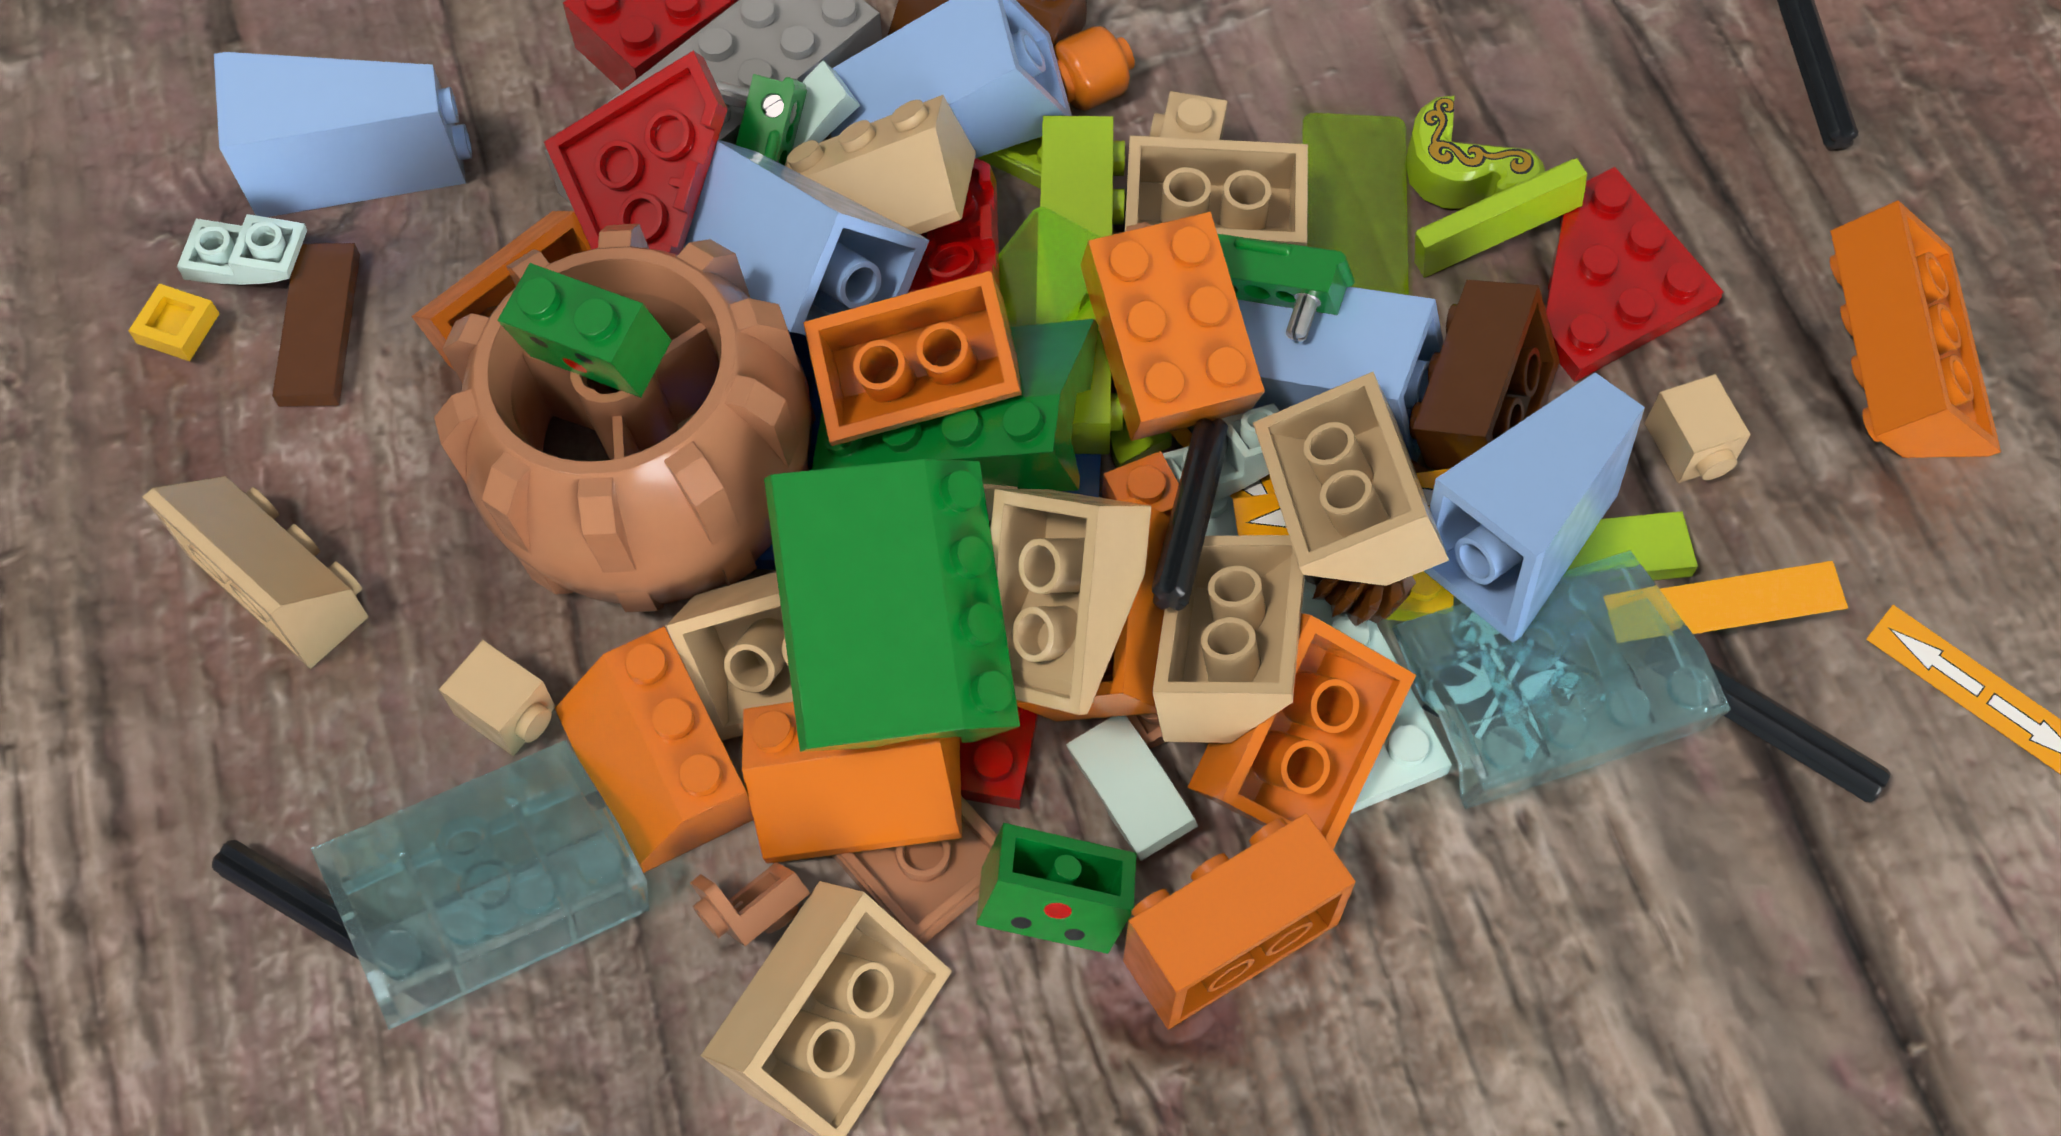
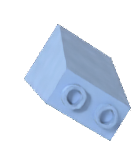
M949 0L833 67L860 106L831 133L832 138L840 135L844 129L855 122L867 120L871 123L892 115L897 108L909 101L921 100L925 102L944 95L976 151L975 158L1041 137L1043 116H1072L1050 33L1016 0Z
M236 52L214 54L219 148L256 216L271 217L466 184L463 160L472 159L469 134L465 124L455 125V123L459 122V115L453 90L451 87L441 88L433 65Z
M718 139L683 249L689 242L711 239L734 252L737 256L750 298L779 304L787 329L790 332L806 335L803 324L805 321L907 294L929 240L759 152Z
M1347 287L1338 315L1315 312L1307 338L1302 342H1299L1297 339L1296 341L1289 339L1285 333L1294 308L1237 300L1265 391L1252 409L1274 403L1278 410L1281 411L1370 372H1374L1395 416L1409 456L1413 461H1418L1421 451L1417 440L1413 439L1410 435L1409 424L1413 406L1416 402H1422L1429 384L1428 368L1431 357L1435 352L1441 351L1444 343L1436 299Z
M1595 372L1437 477L1430 503V511L1449 561L1427 569L1424 572L1514 643L1527 630L1618 496L1645 407Z

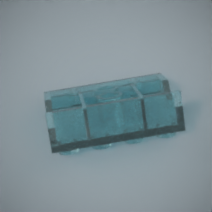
M1631 550L1567 570L1522 637L1514 643L1464 603L1396 624L1393 627V632L1408 669L1416 674L1414 684L1420 699L1439 715L1458 761L1460 798L1465 809L1703 731L1731 710L1704 648Z
M567 740L311 848L389 1030L649 911L647 879L619 823Z

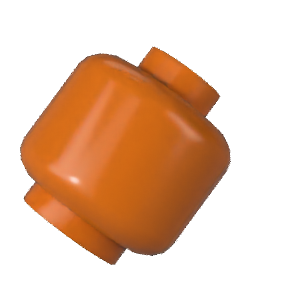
M1093 26L1062 39L1055 45L1054 51L1068 103L1076 109L1090 110L1120 97L1128 89L1129 70L1134 68L1135 61L1132 50L1123 37L1115 38L1108 29L1102 26Z

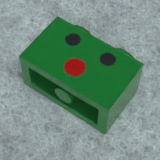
M529 263L497 320L530 357L640 398L672 341L643 303Z
M1003 822L982 866L976 925L1108 954L1132 915L1131 911L1134 908L1136 853Z

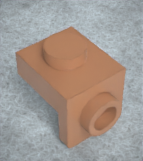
M778 862L771 865L729 900L714 882L702 874L690 882L701 898L692 907L717 939L727 933L744 946L749 944L763 931L767 934L773 933L788 924L799 911L797 904L810 894L797 874Z

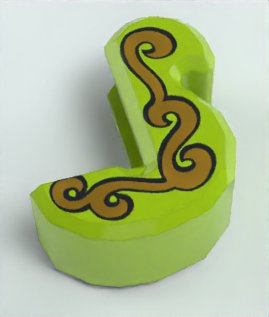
M1454 95L1434 98L1420 109L1415 118L1405 160L1409 184L1423 200L1442 208H1465L1545 172L1543 162L1531 149L1452 142Z

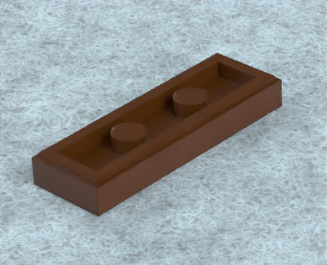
M355 243L302 244L290 277L272 394L279 407L340 406L360 253Z

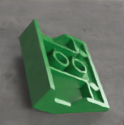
M1085 319L1010 327L1018 359L1022 391L1020 396L834 446L829 442L822 413L811 470L918 459L980 461L983 484L1018 487V489L1079 490L1080 476L1071 437L1077 393L1091 390L1098 332L1096 320Z
M918 459L771 474L764 478L800 752L874 748L914 739L961 737L962 743H971L1020 727L980 461Z

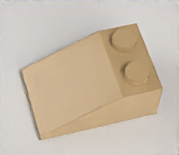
M994 489L991 538L1016 700L1077 715L1088 714L1145 575L1151 516L1150 505L1049 489Z

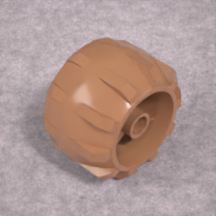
M640 224L607 225L599 232L598 248L572 254L553 263H549L540 251L533 249L506 266L516 286L529 263L641 302L672 341L640 398L530 357L497 321L515 288L501 301L490 317L471 313L456 321L442 350L463 384L460 393L451 395L434 419L441 445L465 481L470 497L485 525L520 560L531 579L552 593L570 594L576 592L591 599L621 604L625 612L658 611L664 608V604L693 598L695 595L708 592L724 584L727 586L735 584L757 568L756 560L772 545L764 478L771 474L809 471L808 461L812 424L816 420L810 401L809 385L800 359L794 351L779 304L750 298L736 254L711 239L689 242L678 255L667 251L649 249ZM552 415L595 430L610 460L574 461L543 453L545 434ZM693 415L680 429L677 425Z

